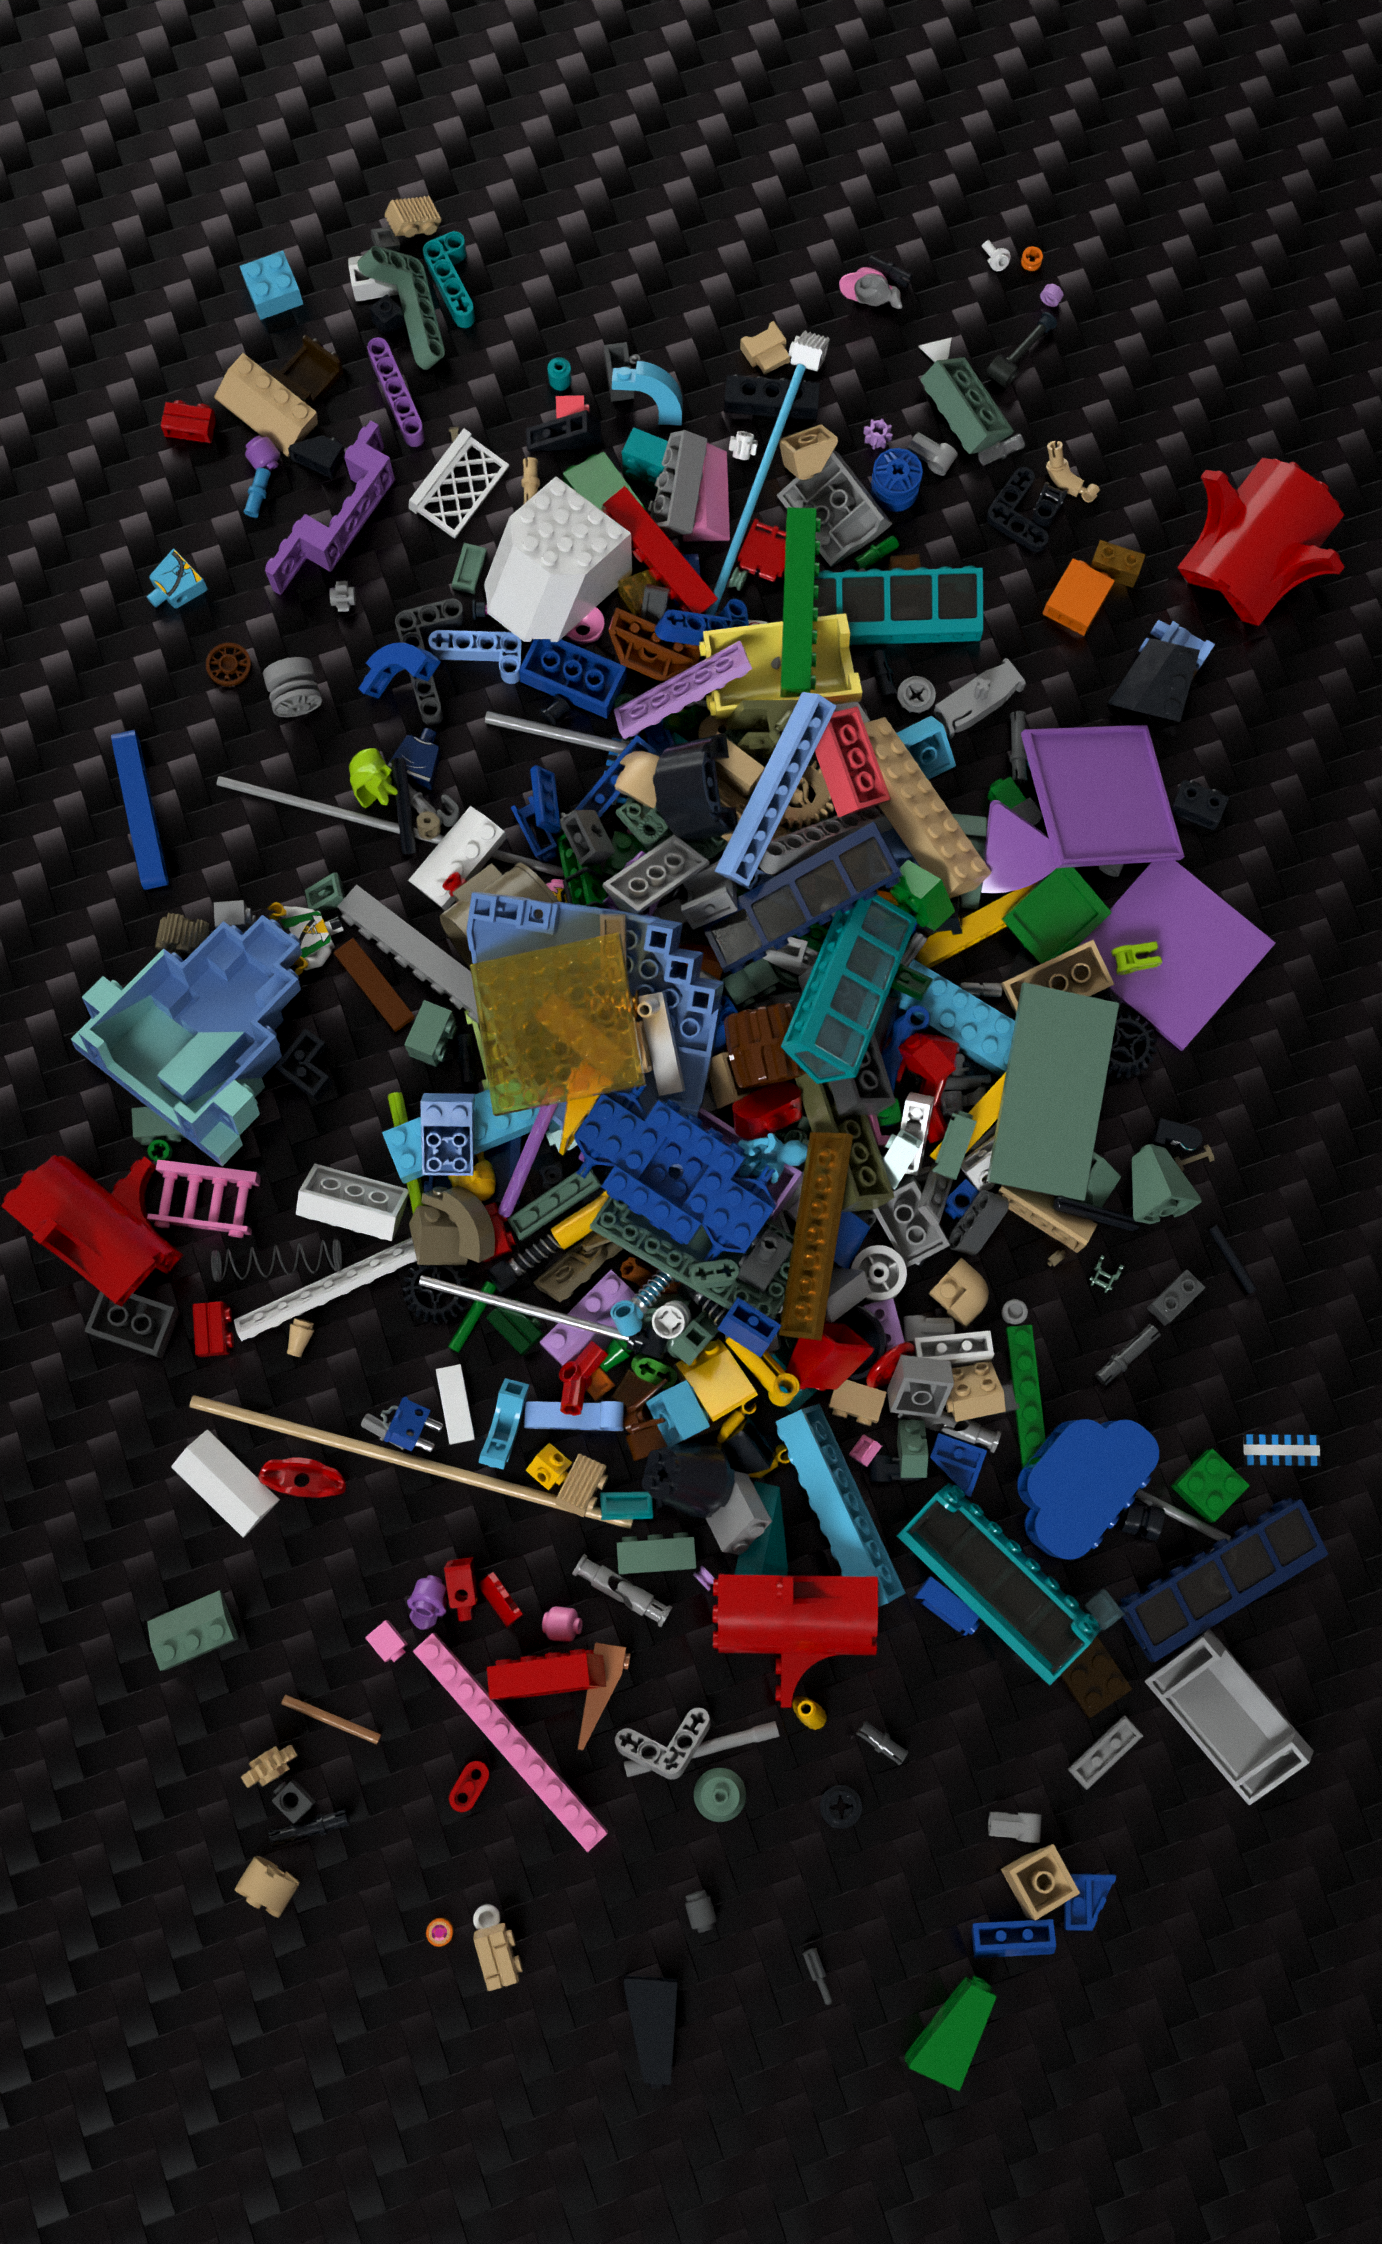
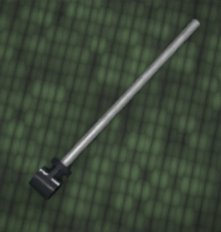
M423 1275L419 1281V1285L627 1341L626 1349L633 1351L634 1346L640 1348L639 1353L664 1359L669 1339L662 1338L656 1334L654 1329L645 1328L644 1333L638 1332L632 1336H622L615 1327Z

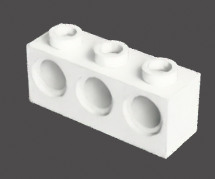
M910 1092L906 1098L900 1129L923 1141L905 1172L906 1174L917 1176L922 1167L935 1097Z

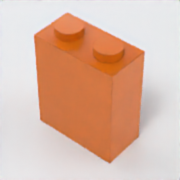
M1073 558L1046 603L1043 614L1084 636L1111 591L1115 580L1111 579L1107 573L1098 572L1086 562Z

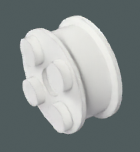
M883 1245L870 1246L862 1250L856 1256L850 1268L865 1271L871 1294L863 1300L870 1303L895 1298L903 1288L907 1277V1269L902 1257L892 1248ZM880 1271L882 1273V1277H876L874 1275V1272Z

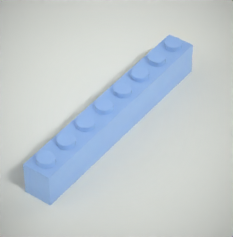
M802 692L715 869V872L734 883L749 886L835 711L836 705L821 695Z

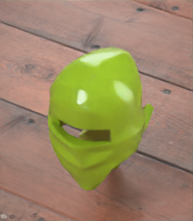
M376 748L363 749L352 758L349 764L350 783L354 795L362 807H369L377 798L382 805H388V795H397L398 790L391 785L392 778L390 773L392 770L386 765L379 751Z

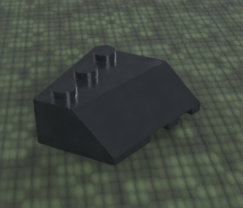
M1150 638L1108 704L1180 722L1200 650Z

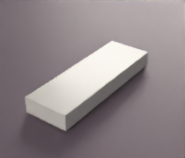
M461 1364L436 1369L449 1444L475 1440Z

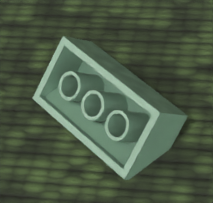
M965 357L937 360L920 379L925 386L926 392L933 398L938 410L945 416L951 430L956 433L962 442L963 448L969 454L984 452L1014 432Z

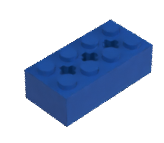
M534 639L519 669L520 682L552 696L558 694L566 702L607 719L627 679L626 666L562 639L558 642H551L550 639Z

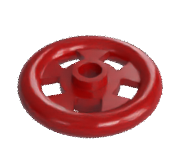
M909 1342L901 1343L882 1355L869 1370L866 1377L867 1385L877 1389L889 1384L900 1356L915 1355L914 1345Z

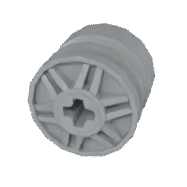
M303 657L286 658L276 661L264 669L263 677L266 688L270 692L269 699L275 715L279 717L300 716L315 710L321 705L322 698L319 687L314 682L316 677L311 660Z

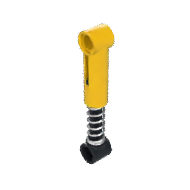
M607 1191L551 1228V1235L547 1234V1238L544 1240L540 1239L538 1244H533L532 1248L526 1249V1252L523 1254H518L517 1258H511V1260L506 1258L486 1271L499 1293L521 1280L520 1275L526 1273L529 1267L533 1268L535 1263H541V1259L544 1257L548 1258L551 1252L555 1253L557 1248L565 1250L593 1231L590 1229V1224L609 1198V1195L606 1193Z
M678 1281L676 1288L679 1296L685 1300L695 1301L696 1305L702 1307V1312H707L708 1318L714 1320V1325L719 1326L727 1314L726 1308L723 1309L718 1303ZM725 1335L727 1345L766 1388L771 1402L777 1406L790 1404L799 1392L800 1385L797 1378L792 1374L786 1373L767 1350L762 1357H759ZM779 1386L785 1387L788 1393L782 1392Z

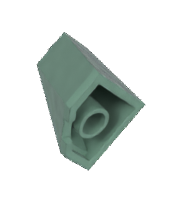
M1149 1144L1142 1147L1140 1152L1132 1157L1133 1218L1135 1221L1147 1224L1160 1221V1216L1165 1217L1173 1214L1174 1217L1184 1215L1202 1202L1200 1196L1166 1148Z

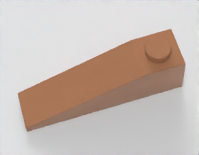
M595 1643L594 1654L603 1655L606 1687L587 1690L578 1745L579 1750L585 1748L623 1673V1669L629 1668L631 1654L626 1653L627 1647Z

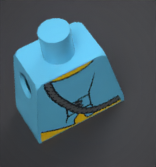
M173 549L151 573L149 578L156 589L146 597L155 608L165 600L174 608H178L204 593L208 588L201 576Z

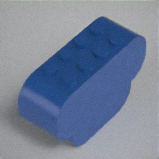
M1081 1419L1066 1421L1058 1425L1032 1457H1038L1040 1460L1036 1464L1029 1465V1460L1021 1470L1017 1480L1019 1496L1030 1508L1025 1518V1531L1031 1543L1050 1557L1068 1560L1080 1558L1091 1548L1095 1549L1102 1542L1103 1536L1101 1535L1107 1527L1111 1529L1120 1518L1118 1514L1123 1507L1127 1509L1136 1498L1134 1494L1139 1487L1143 1489L1151 1480L1150 1474L1159 1460V1447L1153 1435L1140 1424L1131 1420L1107 1421L1099 1424L1093 1420Z

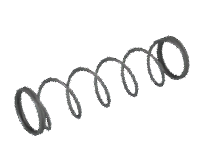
M334 1239L333 1266L326 1243L323 1240L321 1242L317 1268L315 1271H312L305 1258L302 1245L299 1242L295 1265L291 1273L286 1271L278 1246L275 1244L268 1275H264L261 1271L255 1250L251 1247L248 1269L244 1277L239 1276L230 1249H227L225 1268L222 1275L221 1256L216 1249V1251H212L211 1255L212 1275L214 1281L220 1282L225 1276L228 1258L230 1257L235 1274L239 1279L244 1280L250 1270L253 1252L259 1272L263 1277L267 1278L273 1270L277 1251L284 1272L291 1276L297 1266L299 1249L301 1250L305 1265L314 1274L321 1263L323 1245L331 1267L338 1272L342 1270L341 1244L338 1239Z

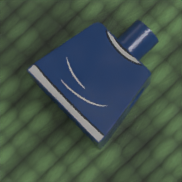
M424 728L420 738L407 735L387 766L392 770V759L404 758L408 781L432 790L441 758L439 746L433 744L437 733L431 729Z

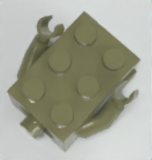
M742 700L726 720L728 729H751V732L746 733L737 744V747L761 765L762 763L759 759L763 757L770 759L798 700Z

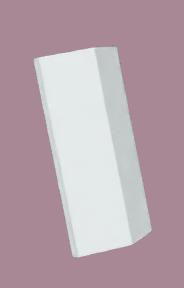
M208 1429L187 1446L171 1466L243 1538L280 1500Z

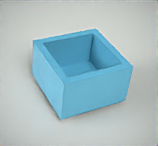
M284 251L240 266L245 284L260 320L303 305L298 285Z

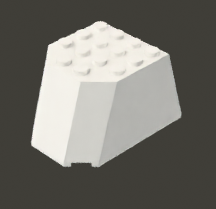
M558 477L553 478L509 517L484 584L487 613L524 642H531L532 639H550L551 642L560 641L632 574L631 533Z

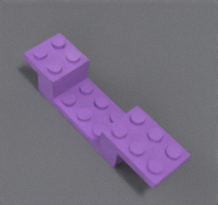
M370 420L366 427H362L354 445H350L345 452L344 458L350 478L357 484L351 497L348 496L345 499L340 513L331 519L329 528L304 514L301 520L295 522L290 536L281 542L275 557L270 558L265 568L266 575L272 590L279 595L284 592L307 558L331 572L394 482L395 478L390 458L381 453L384 449L379 425Z

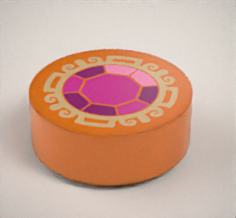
M436 1918L428 1925L426 1937L432 1945L437 1947L444 1946L453 1937V1926L445 1918Z

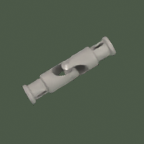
M944 1410L940 1418L898 1413V1418L905 1417L914 1420H924L925 1428L942 1432L947 1436L971 1445L978 1444L989 1448L992 1453L995 1452L1001 1436V1431H991L981 1427L980 1423L969 1419L955 1422L953 1414L947 1413ZM958 1424L963 1430L955 1431L953 1429Z
M583 1554L572 1573L575 1576L580 1575L590 1581L591 1586L615 1600L625 1603L627 1607L639 1615H646L658 1622L659 1627H662L673 1608L670 1605L665 1606L655 1600L654 1595L642 1588L633 1586L631 1582L604 1565L600 1567L590 1561L585 1554ZM608 1582H619L615 1592L610 1588Z

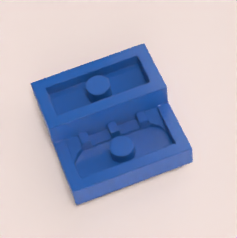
M841 1212L834 1256V1264L840 1268H849L870 1229V1226L852 1212Z

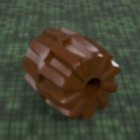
M777 1003L768 1007L766 1005L760 1006L758 1009H747L739 1013L730 1014L724 1019L727 1052L739 1088L774 1084L806 1074L781 1048L795 1013L791 1004ZM796 1053L806 1064L805 1053Z

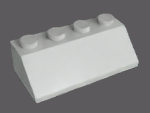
M470 806L408 881L446 911L453 904L455 898L449 895V890L442 888L445 880L451 874L458 872L461 875V879L464 878L466 881H469L478 874L508 836L505 831L489 818Z
M314 1164L299 1189L296 1215L392 1241L400 1226L409 1192L406 1188Z

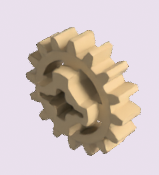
M291 1745L280 1751L275 1746L250 1762L251 1770L242 1775L241 1778L247 1788L257 1782H260L263 1787L290 1768L287 1763L294 1759L297 1754Z

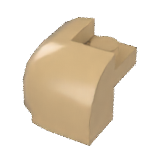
M634 751L626 755L619 762L625 768L617 778L614 786L616 787L615 790L654 809L657 800L653 775L655 774L660 757L644 751Z
M961 1258L929 1294L947 1310L946 1314L965 1330L984 1309L988 1302L989 1290L983 1277Z

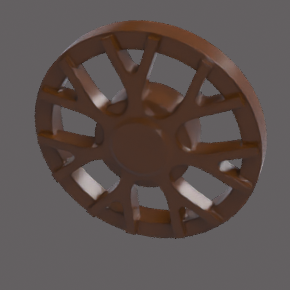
M222 643L214 647L208 654L206 670L215 683L222 686H235L243 682L249 675L251 659L248 652L242 646L235 643ZM227 648H234L233 655L227 654ZM218 651L223 655L219 660L214 657ZM243 653L246 658L238 662L236 658ZM210 665H219L220 669L211 671ZM239 666H245V672L238 671ZM222 672L226 674L223 681L218 679V676ZM236 673L238 678L231 681L230 675Z

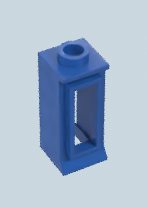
M533 796L528 797L529 805L520 810L514 805L511 809L535 857L541 862H549L558 856L557 840L553 833L545 830L552 845L543 850L541 849L526 820L535 815Z
M931 1576L925 1580L913 1597L922 1599L921 1604L957 1632L962 1630V1636H966L968 1633L972 1635L981 1623L978 1621L979 1616L964 1601Z

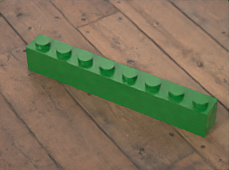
M787 507L780 697L783 698L799 697L802 692L810 693V690H815L816 675H811V667H816V652H812V644H817V630H813V622H817L818 607H813V600L818 599L819 585L814 584V577H819V562H815V555H819L820 540H815L816 533H820L821 518H816V508Z

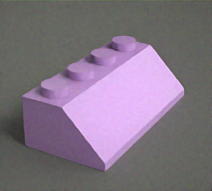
M610 1270L567 1315L617 1328L610 1314L611 1308L617 1302L632 1299L635 1293ZM558 1323L540 1341V1344L563 1366L569 1361H575L591 1341L605 1351L613 1338Z

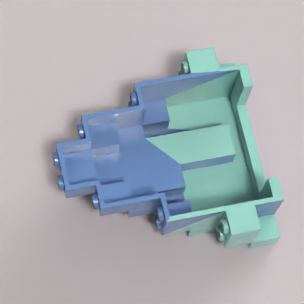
M263 915L244 934L236 926L232 925L230 927L223 921L184 961L176 953L170 954L163 948L124 989L115 980L110 982L102 976L82 996L91 1019L71 1038V1041L77 1051L218 1164L223 1166L243 1145L240 1139L242 1132L260 1115L257 1107L258 1102L255 1097L265 1088L262 1077L282 1057L279 1048L280 1043L277 1041V1033L274 1030L284 1021L281 1013L282 1009L301 990L298 980L299 976L290 969L302 955L301 942L294 934L285 933L277 921L274 919L269 920Z

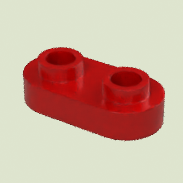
M472 1761L464 1768L449 1795V1802L454 1810L466 1812L476 1803L490 1776L489 1768L485 1763ZM474 1769L481 1771L480 1779L472 1777ZM460 1793L467 1794V1802L462 1803L459 1801L458 1796Z

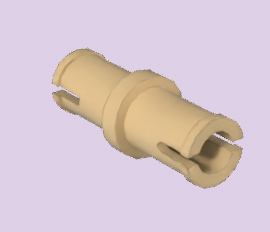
M533 457L523 459L524 478L521 480V486L524 487V504L538 492V487L540 486V479L537 474L538 460Z

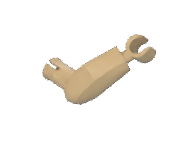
M1056 441L1050 442L1047 445L1049 461L1046 468L1056 487L1062 491L1067 490L1068 494L1077 497L1078 493H1081L1085 502L1093 501L1100 491L1099 487L1095 484H1090L1087 488L1083 487L1084 480L1071 473L1068 461L1063 457L1062 442L1057 441L1058 448H1056Z

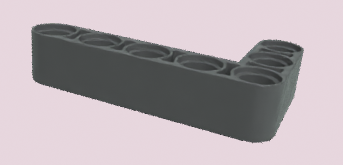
M452 598L402 611L396 616L395 624L401 643L416 644L418 648L425 650L422 637L428 636L437 630H450L460 627L464 623L465 616L461 602ZM451 611H458V614L455 616L448 615ZM428 617H435V620L432 622L425 621ZM405 623H412L411 627L402 628ZM410 674L423 722L428 726L439 725L443 719V712L433 676L427 682ZM424 687L431 688L427 693L420 692ZM429 709L437 710L433 715L426 714Z

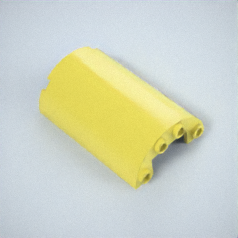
M846 613L817 617V622H813V630H817V644H812V652H816V667H811V675H816L815 690H810V693L819 694L834 705L860 702L862 699V688L859 674L854 673L849 650L850 630ZM783 621L703 631V641L699 642L700 656H705V659L740 640L752 666V670L748 671L745 676L735 678L723 688L713 690L709 695H706L707 709L710 710V714L714 716L715 720L729 718L742 700H799L800 696L791 698L780 697L781 666L779 669H773L771 666L774 658L778 656L780 660L782 658Z

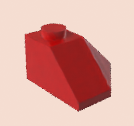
M915 1033L908 1037L898 1049L910 1071L938 1085L956 1070L957 1061L955 1058L956 1054L959 1053L960 1046L957 1042L945 1036Z

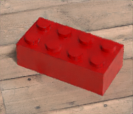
M571 1650L570 1656L569 1653L561 1654V1652L545 1654V1657L526 1656L520 1657V1660L495 1661L496 1666L487 1667L489 1699L511 1700L606 1687L603 1655L594 1654V1650Z

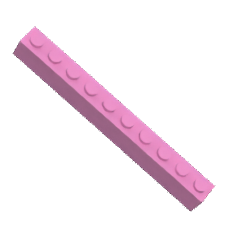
M432 1633L413 1650L416 1656L587 1852L607 1835L608 1830L495 1700L489 1699L488 1692L436 1633Z

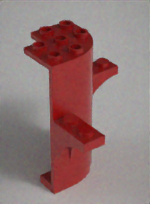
M1262 458L1238 490L1231 486L1228 482V476L1222 471L1205 470L1202 474L1201 479L1205 485L1208 497V512L1205 526L1198 541L1177 568L1188 583L1221 591L1242 622L1259 626L1280 598L1290 589L1318 575L1340 574L1345 568L1339 559L1340 555L1335 550L1319 548L1344 516L1339 508V503L1328 492L1329 487L1324 482L1314 479L1308 473L1301 470V467L1295 462L1286 463L1278 459Z
M53 1155L35 1171L29 1170L21 1179L22 1183L16 1189L7 1193L4 1198L5 1202L1 1205V1207L34 1234L32 1238L65 1261L111 1301L121 1307L155 1268L168 1274L183 1256L181 1252L153 1228L149 1219H147L145 1193L150 1177L156 1170V1165L145 1156L142 1160L138 1159L131 1166V1172L125 1179L122 1178L115 1184L114 1191L111 1194L66 1156Z
M719 1573L718 1579L713 1580V1596H718V1604L713 1606V1623H718V1631L713 1632V1648H718V1653L781 1654V1658H776V1674H781V1685H776V1701H781V1707L791 1708L793 1693L799 1679L816 1662L835 1655H876L878 1633L877 1576L725 1575V1573Z

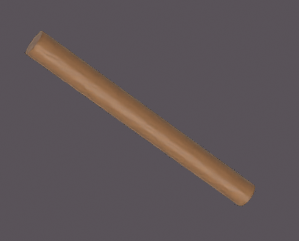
M285 1695L281 1704L374 1744H378L381 1738L379 1733L288 1695Z

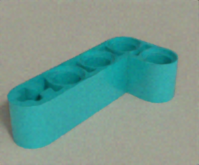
M453 231L427 242L423 247L426 267L455 323L461 328H468L475 322L474 307L453 266L465 259L467 254L464 236L459 232Z

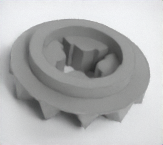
M909 677L898 688L897 699L901 704V708L904 707L909 713L917 712L920 714L923 711L929 710L935 701V688L929 680L923 677ZM911 691H914L915 693L922 692L920 696L921 700H918L917 698H915L914 700H910L912 697Z

